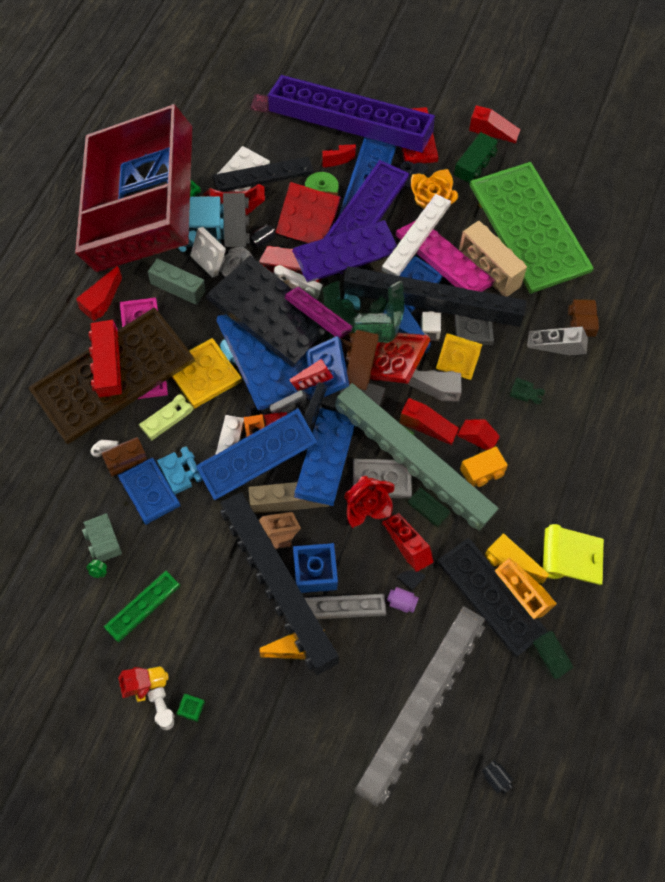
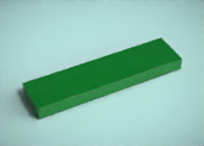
M167 571L163 572L104 626L105 630L119 643L180 587V584Z

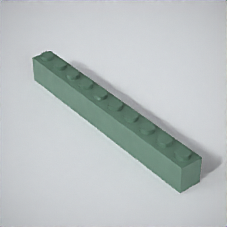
M353 383L337 396L334 406L339 413L347 416L353 425L361 428L368 438L376 441L382 450L391 454L397 463L406 467L408 472L421 480L427 489H431L441 501L450 505L453 511L465 518L471 527L480 531L499 509L496 505Z

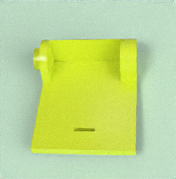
M549 525V527L545 528L543 569L549 574L548 578L559 579L566 576L602 585L604 539L564 529L560 525Z

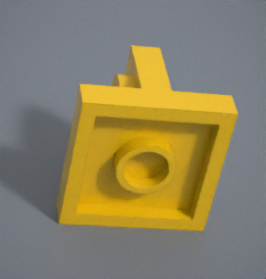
M447 333L436 369L445 372L454 371L455 373H461V377L471 380L483 344Z

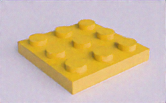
M213 338L189 350L195 358V362L172 376L194 409L242 382L241 376Z

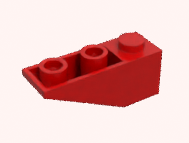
M400 513L382 522L406 561L416 572L433 563L430 546Z

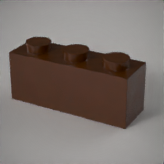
M356 330L355 333L351 334L350 344H353L351 352L348 351L346 363H349L347 369L349 385L353 383L359 389H368L379 339L378 334Z

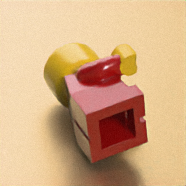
M161 666L149 669L134 667L133 669L122 671L118 677L122 698L136 695L137 702L145 701V695L149 692V689L154 690L165 687L168 673Z

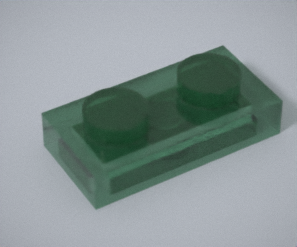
M548 631L533 641L554 678L558 679L574 668L553 631Z

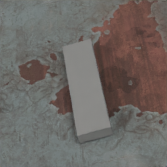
M385 594L305 598L316 619L386 616Z

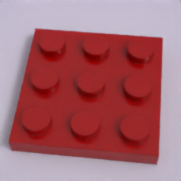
M290 182L276 233L306 243L323 239L333 225L341 197Z
M381 332L370 379L408 384L431 341L429 336Z

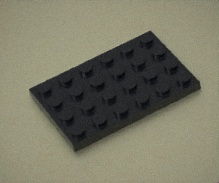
M252 256L247 257L206 296L208 301L291 367H294L306 354L307 350L312 348L327 332L325 328L285 299L286 294L293 289Z

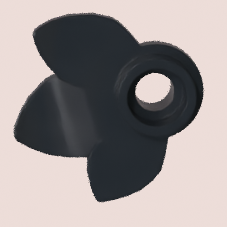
M403 162L399 169L409 173V178L404 186L411 189L412 175L424 174L429 167L423 163Z

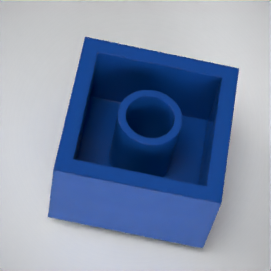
M334 543L293 546L295 581L301 593L337 590L338 579Z

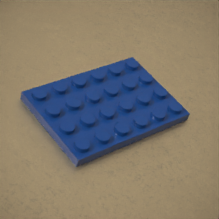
M226 314L217 317L216 321L258 410L270 408V405L298 392L290 382V379L308 368L306 354L294 367H291ZM311 387L302 390L313 397Z

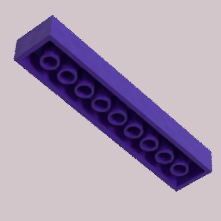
M284 75L279 77L268 94L269 111L421 153L434 130L435 115Z

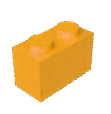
M494 447L462 461L460 470L467 482L473 487H481L488 480L493 478L496 480L504 476L508 465L498 448Z

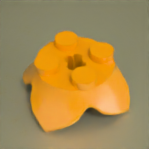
M448 169L434 172L430 178H427L424 174H413L411 177V189L414 193L416 204L423 209L426 208L435 194L450 200L451 204L458 199V193L452 190L453 178Z

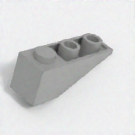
M583 327L529 331L527 347L564 355L586 354L588 337Z
M415 370L408 385L440 401H459L461 396V373H455L454 371Z

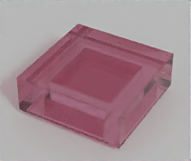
M255 94L251 110L267 112L269 108L268 96Z

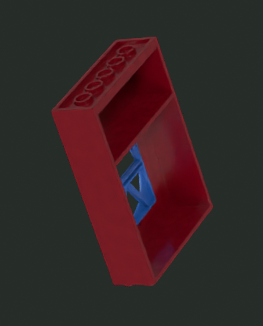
M175 104L86 135L75 253L95 272L188 245L192 125ZM155 161L144 180L137 168L145 163ZM165 164L168 172L156 176L161 165ZM132 174L137 182L126 185ZM168 181L165 185L124 197L125 194Z

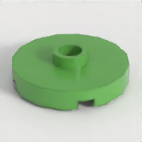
M316 172L311 174L305 182V187L338 193V181L330 173Z

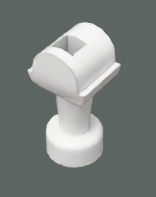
M160 687L151 690L147 695L150 702H155L157 711L155 722L159 724L161 729L170 730L174 726L173 718L175 716L171 710L167 709L163 700L166 696L164 688Z

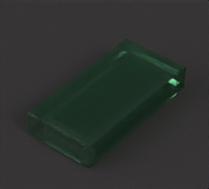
M422 488L408 500L410 506L437 528L451 513V511Z

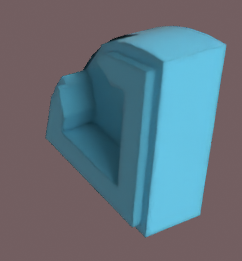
M345 294L342 306L360 310V300L355 295Z

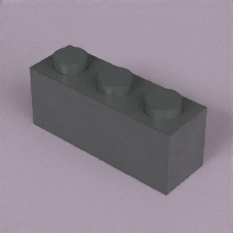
M223 193L225 248H246V244H250V235L246 233V226H249V215L246 216L245 210L249 208V199L245 198V193Z

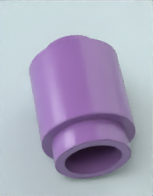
M396 587L395 591L391 589L387 601L391 602L390 607L406 613L408 611L413 613L419 597L414 596V593Z

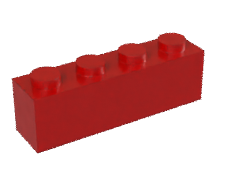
M114 320L91 323V331L88 333L90 342H92V347H89L90 356L93 358V363H90L91 373L94 375V379L91 380L92 390L96 391L99 398L122 394L118 329Z

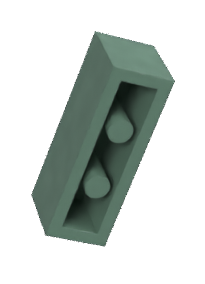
M156 259L148 270L150 284L197 305L205 293L204 279L160 259Z

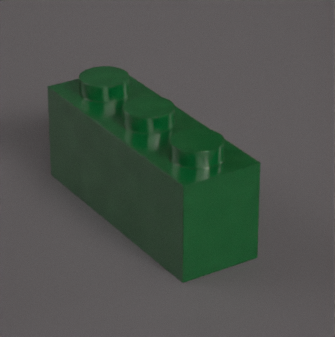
M480 132L456 163L454 176L468 183L478 179L482 169L488 166L490 158L495 157L498 148H496L498 140Z

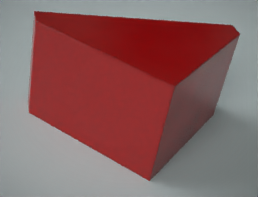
M486 419L465 420L457 435L485 450L494 448L500 437Z

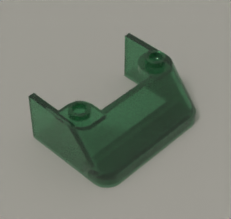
M339 281L323 287L325 307L352 326L350 334L355 333L356 330L378 334V342L385 343L391 342L397 337L405 310L402 281H398L388 287L389 302L386 305V313H355L354 305L350 300L340 299ZM328 331L330 339L334 338V335Z

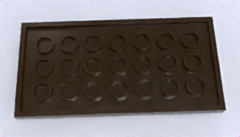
M155 307L118 330L122 394L99 398L96 391L92 390L91 380L94 379V375L91 373L90 363H93V358L90 356L89 349L28 387L67 445L195 362L193 355Z

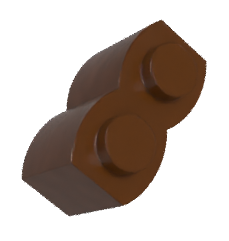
M573 299L572 305L568 307V315L572 318L570 328L583 327L587 337H596L599 330L596 301Z

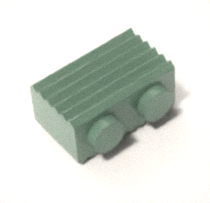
M107 513L84 522L85 529H82L86 541L90 540L92 546L88 547L92 558L96 557L99 561H106L122 554Z

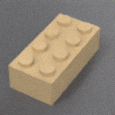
M480 221L465 229L462 234L459 251L495 280L492 286L503 296H509L519 289L527 269L525 263Z

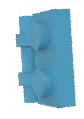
M187 447L181 448L180 451L183 456L180 458L174 452L157 460L174 494L192 487L190 482L192 478H195L197 482L203 480L196 468L195 457ZM185 464H188L190 468L187 472L182 467Z

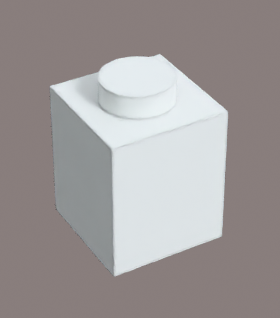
M423 312L421 330L425 335L429 336L431 341H439L441 313Z

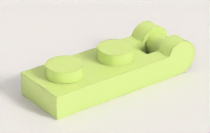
M182 394L177 395L172 402L139 424L151 441L193 411V406L185 401L186 399ZM180 406L182 409L177 411L176 408Z

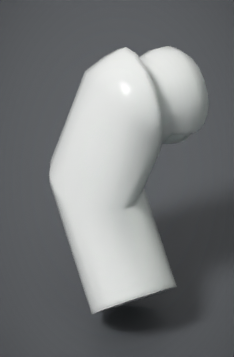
M100 440L91 448V454L95 457H100L102 455L101 452L119 445V441Z

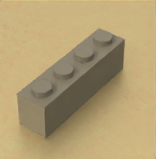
M298 482L248 487L250 507L254 514L328 507L329 505L294 498Z

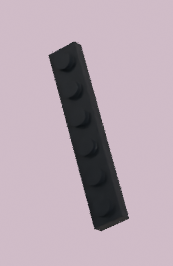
M309 157L214 174L212 180L217 191L226 192L258 184L313 174L314 170Z

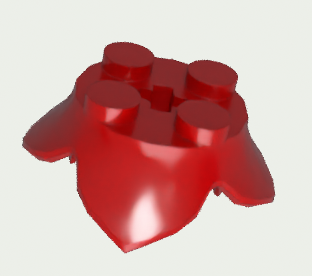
M362 476L344 495L347 500V519L351 527L354 528L361 525L366 516L374 519L391 517L393 504L389 493L395 490V485L391 482Z

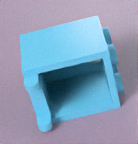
M190 197L188 245L179 247L181 252L186 251V247H193L197 229L204 227L222 245V240H224V206L220 202V197Z

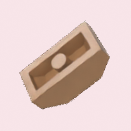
M293 512L263 516L259 520L275 549L290 547L294 535L301 529Z

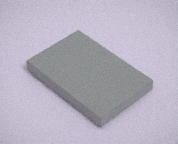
M353 459V486L362 476H368L379 481L393 483L395 490L389 493L390 498L412 497L411 474L402 464L397 463L395 460Z

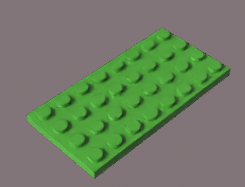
M531 162L470 182L471 189L501 242L507 248H510L527 266L523 282L530 294L593 271L592 264Z

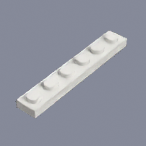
M435 194L383 264L382 271L396 276L401 274L450 207V200Z

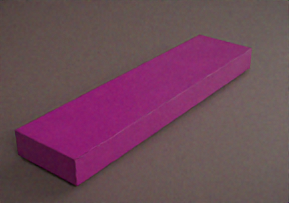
M296 287L286 294L285 299L335 337L338 336L341 339L352 331L350 324L300 287Z

